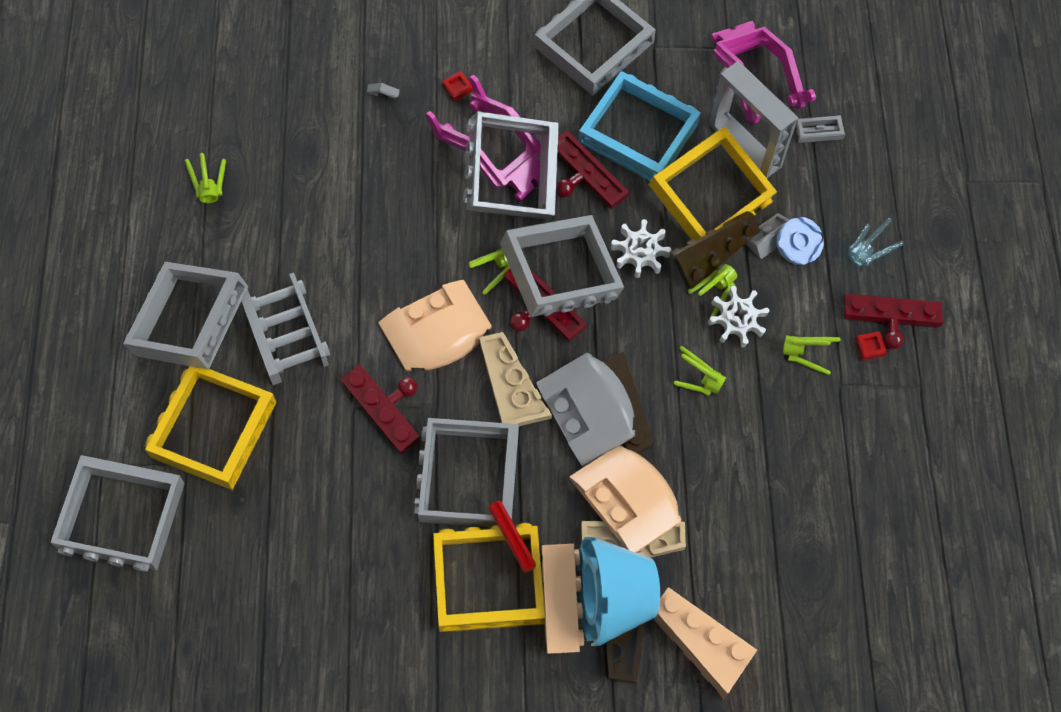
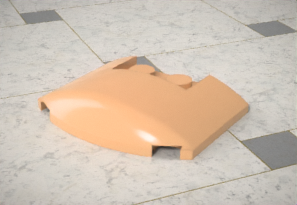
M464 280L442 285V289L402 309L398 307L378 322L405 371H411V367L424 368L425 371L455 362L480 344L479 337H483L486 330L489 332L491 329L490 322Z
M618 446L606 452L569 478L622 546L630 551L639 552L681 522V518L678 516L676 498L664 477L645 458L623 446Z

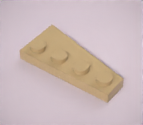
M504 333L479 337L501 423L519 424V426L552 419V414L546 408L537 389L534 388L529 375L520 364Z
M582 521V540L585 537H595L624 548L603 521ZM680 522V524L637 553L652 558L685 550V522Z

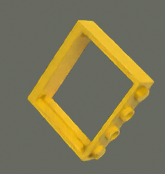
M725 126L656 174L648 184L691 240H699L706 236V232L667 182L720 144L761 194L725 222L746 211L753 213L755 216L756 213L754 211L759 207L762 210L773 202L771 198L777 193ZM723 223L716 227L715 230L723 227Z
M189 366L181 375V383L178 389L174 390L170 395L169 406L166 411L160 414L157 421L158 426L154 434H150L145 450L152 459L233 490L276 405V400L273 393L211 369L207 370ZM198 378L258 400L222 472L162 448Z
M522 523L516 526L521 538L530 539L531 554L536 563V567L533 569L536 608L446 615L442 545L505 541V538L498 525L492 526L491 529L480 530L479 527H469L465 531L455 532L453 529H443L439 533H433L440 632L545 624L538 526H532L529 523Z

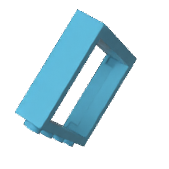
M621 71L580 129L579 142L583 146L651 181L656 174L674 162L697 127L701 112L691 105L678 101L674 96L657 90L653 85H647L635 76ZM621 89L686 122L659 163L594 130V127Z

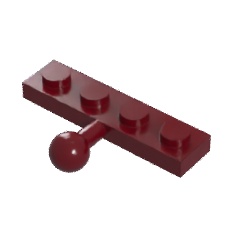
M568 130L558 137L557 156L575 173L570 179H561L557 182L556 193L559 196L569 197L574 191V186L581 181L611 210L629 196V191Z
M509 269L503 274V278L521 295L513 273ZM530 269L541 297L556 295ZM528 309L525 312H517L511 317L510 324L514 330L524 331L528 328L530 319L533 317L530 316ZM573 310L569 312H553L546 317L541 315L569 343L587 328V323Z
M845 294L844 319L888 323L889 332L884 337V343L890 349H898L904 343V337L899 332L898 324L941 328L943 324L942 302Z
M360 364L340 379L401 454L421 439L394 406L401 398L411 397L417 392L418 385L414 379L406 377L400 380L398 389L388 397Z

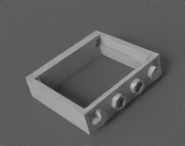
M573 0L562 13L556 14L550 23L538 29L535 34V48L593 96L654 43L656 29L620 0ZM597 1L637 35L594 73H590L551 39Z
M737 61L728 69L726 67L723 68L719 74L720 79L716 87L717 92L713 100L714 104L710 113L709 126L715 132L725 126L763 175L768 178L783 165L798 117L747 68ZM734 92L773 128L767 149L729 114Z
M476 112L467 123V132L470 133V139L466 145V156H469L468 165L465 168L467 189H465L463 197L464 203H466V210L544 220L555 215L558 123ZM482 126L541 134L538 209L478 201Z
M592 215L506 230L500 242L531 317L539 315L546 317L553 312H569L577 307L589 308L596 303H610L611 300L618 298L624 288ZM584 236L605 285L541 297L521 248Z
M164 262L123 344L137 357L209 370L248 285L239 273ZM177 280L222 286L193 349L147 341Z
M428 418L427 427H423L422 441H426L425 450H420L419 465H423L422 474L417 475V489H421L420 498H415L414 514H418L419 522L478 527L497 525L492 515L428 511L436 434L507 439L502 504L512 520L519 424Z
M81 455L50 543L62 555L73 556L74 553L81 554L84 559L95 562L99 558L105 559L111 565L123 567V564L133 565V569L142 572H148L149 569L158 570L185 483L180 475ZM91 474L169 490L148 557L69 541Z

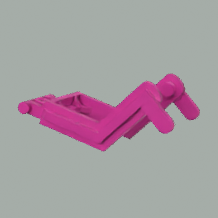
M750 21L734 26V30L728 28L711 34L712 42H716L714 56L727 69L737 61L744 66L743 62L735 55L765 46L782 62L791 93L787 97L789 106L801 109L805 107V103L816 100L813 89L803 90L792 50L766 27L755 29L754 22ZM740 97L746 121L753 125L759 123L761 117Z
M472 75L468 78L475 92L470 96L472 102L469 106L475 113L480 110L485 113L520 117L512 107L486 97L476 76ZM431 111L425 114L437 139L466 151V145L470 139L469 136L455 131L449 123L445 125L439 124L436 116ZM514 131L525 145L524 152L503 170H497L482 149H480V170L494 187L500 188L506 184L512 186L517 192L514 195L515 198L521 202L535 189L531 182L532 180L539 186L540 161L537 157L541 153V144L533 133Z

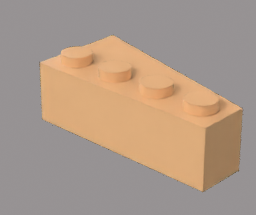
M574 544L542 545L540 551L541 556H543L542 579L544 583L546 653L580 652L579 646H584L583 629H578V619H583L582 603H577V592H581V577L576 576L575 565H580L579 549H574Z
M669 587L660 598L659 611L653 619L673 642L675 641L683 651V654L689 661L691 660L703 677L715 687L717 693L724 700L757 649Z

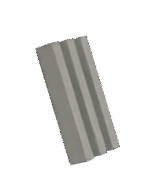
M841 115L798 119L795 126L797 127L798 143L844 139L845 136ZM829 124H837L836 126H825ZM805 126H816L812 128H803Z

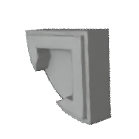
M383 83L368 84V94L378 96L381 93L388 96V98H397L399 95V89Z

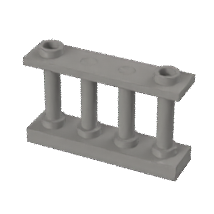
M294 273L289 274L292 286L258 298L256 296L250 297L247 289L242 299L243 307L272 385L282 382L279 374L284 372L283 369L320 356L324 367L329 365L326 357L330 355L326 341L321 343L303 297V294H306L302 280L297 281ZM297 295L300 306L267 318H258L256 311L260 310V307ZM302 315L305 316L308 327L271 339V337L266 339L264 331H267L268 327ZM309 336L313 337L316 345L315 348L279 360V358L273 359L271 353L276 351L275 348Z

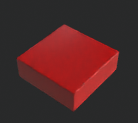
M462 71L442 81V86L453 101L473 92L470 82Z
M880 331L856 336L855 341L862 361L886 356L887 351Z

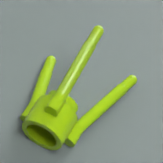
M201 153L200 164L203 180L200 181L199 185L189 159H186L185 163L196 191V198L200 199L203 203L216 202L218 196H222L226 160L222 159L218 181L215 184L214 180L208 179L205 155Z
M502 248L469 262V267L473 268L495 259L500 268L505 267L483 290V294H487L503 279V274L510 269Z
M724 264L719 270H715L693 289H689L688 293L691 294L707 284L698 292V295L702 296L715 285L719 289L725 288L720 298L721 301L725 302L730 288L735 286L733 281L737 278V273L731 266ZM715 307L711 316L716 317L720 309Z
M786 335L783 354L789 355L788 361L798 362L818 372L830 375L831 372L798 357V354L803 355L805 345L829 346L830 342H840L841 339L839 337H796Z
M681 346L680 350L685 353L681 354V357L705 374L701 381L705 386L701 387L679 381H674L673 384L702 392L707 396L711 392L718 394L726 377Z

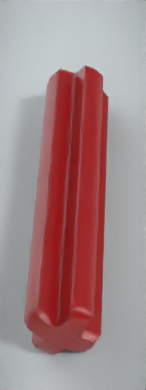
M501 501L492 503L489 506V511L523 572L526 573L536 567V563Z

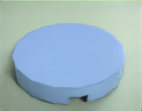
M804 217L791 219L785 222L778 231V250L786 261L794 265H804L812 262L821 254L823 248L822 232L815 222Z

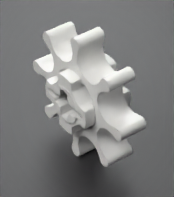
M642 220L641 230L637 232L629 230L628 226L623 224L621 234L627 239L625 241L612 240L611 250H620L624 253L623 257L617 259L616 267L620 269L626 263L633 264L636 267L634 275L636 278L640 277L643 266H651L655 273H660L661 264L655 258L658 256L670 257L671 248L661 247L657 243L664 239L665 230L661 229L656 234L648 233L646 231L647 220Z
M732 286L728 292L731 301L723 302L717 296L712 300L711 304L720 309L721 315L718 317L711 316L708 320V325L717 323L724 327L725 333L721 336L720 342L724 343L728 335L736 334L740 338V346L745 347L749 342L746 332L753 331L759 337L765 333L766 329L757 324L756 318L766 317L769 309L758 310L753 307L752 300L757 295L756 291H752L748 299H741L737 296V288Z

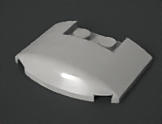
M583 354L536 382L544 400L548 404L582 467L635 437V430H632L633 418H635L634 411L624 386L605 363L592 357L591 354Z

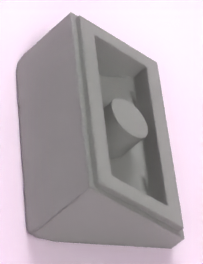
M779 213L775 214L759 226L760 232L746 244L759 258H764L778 248V231L790 219Z

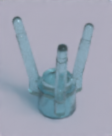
M888 218L866 241H862L870 229L869 224L865 226L856 241L848 248V256L855 264L862 265L864 263L868 266L873 260L904 245V241H900L874 255L871 253L873 248L870 243L892 221L891 218Z

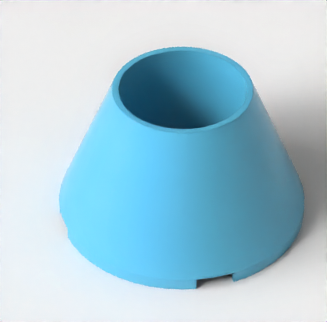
M585 537L580 545V565L577 566V570L582 571L581 592H578V602L582 603L583 619H581L586 639L587 641L594 642L591 643V646H600L657 616L660 606V582L657 567L652 558L595 537Z

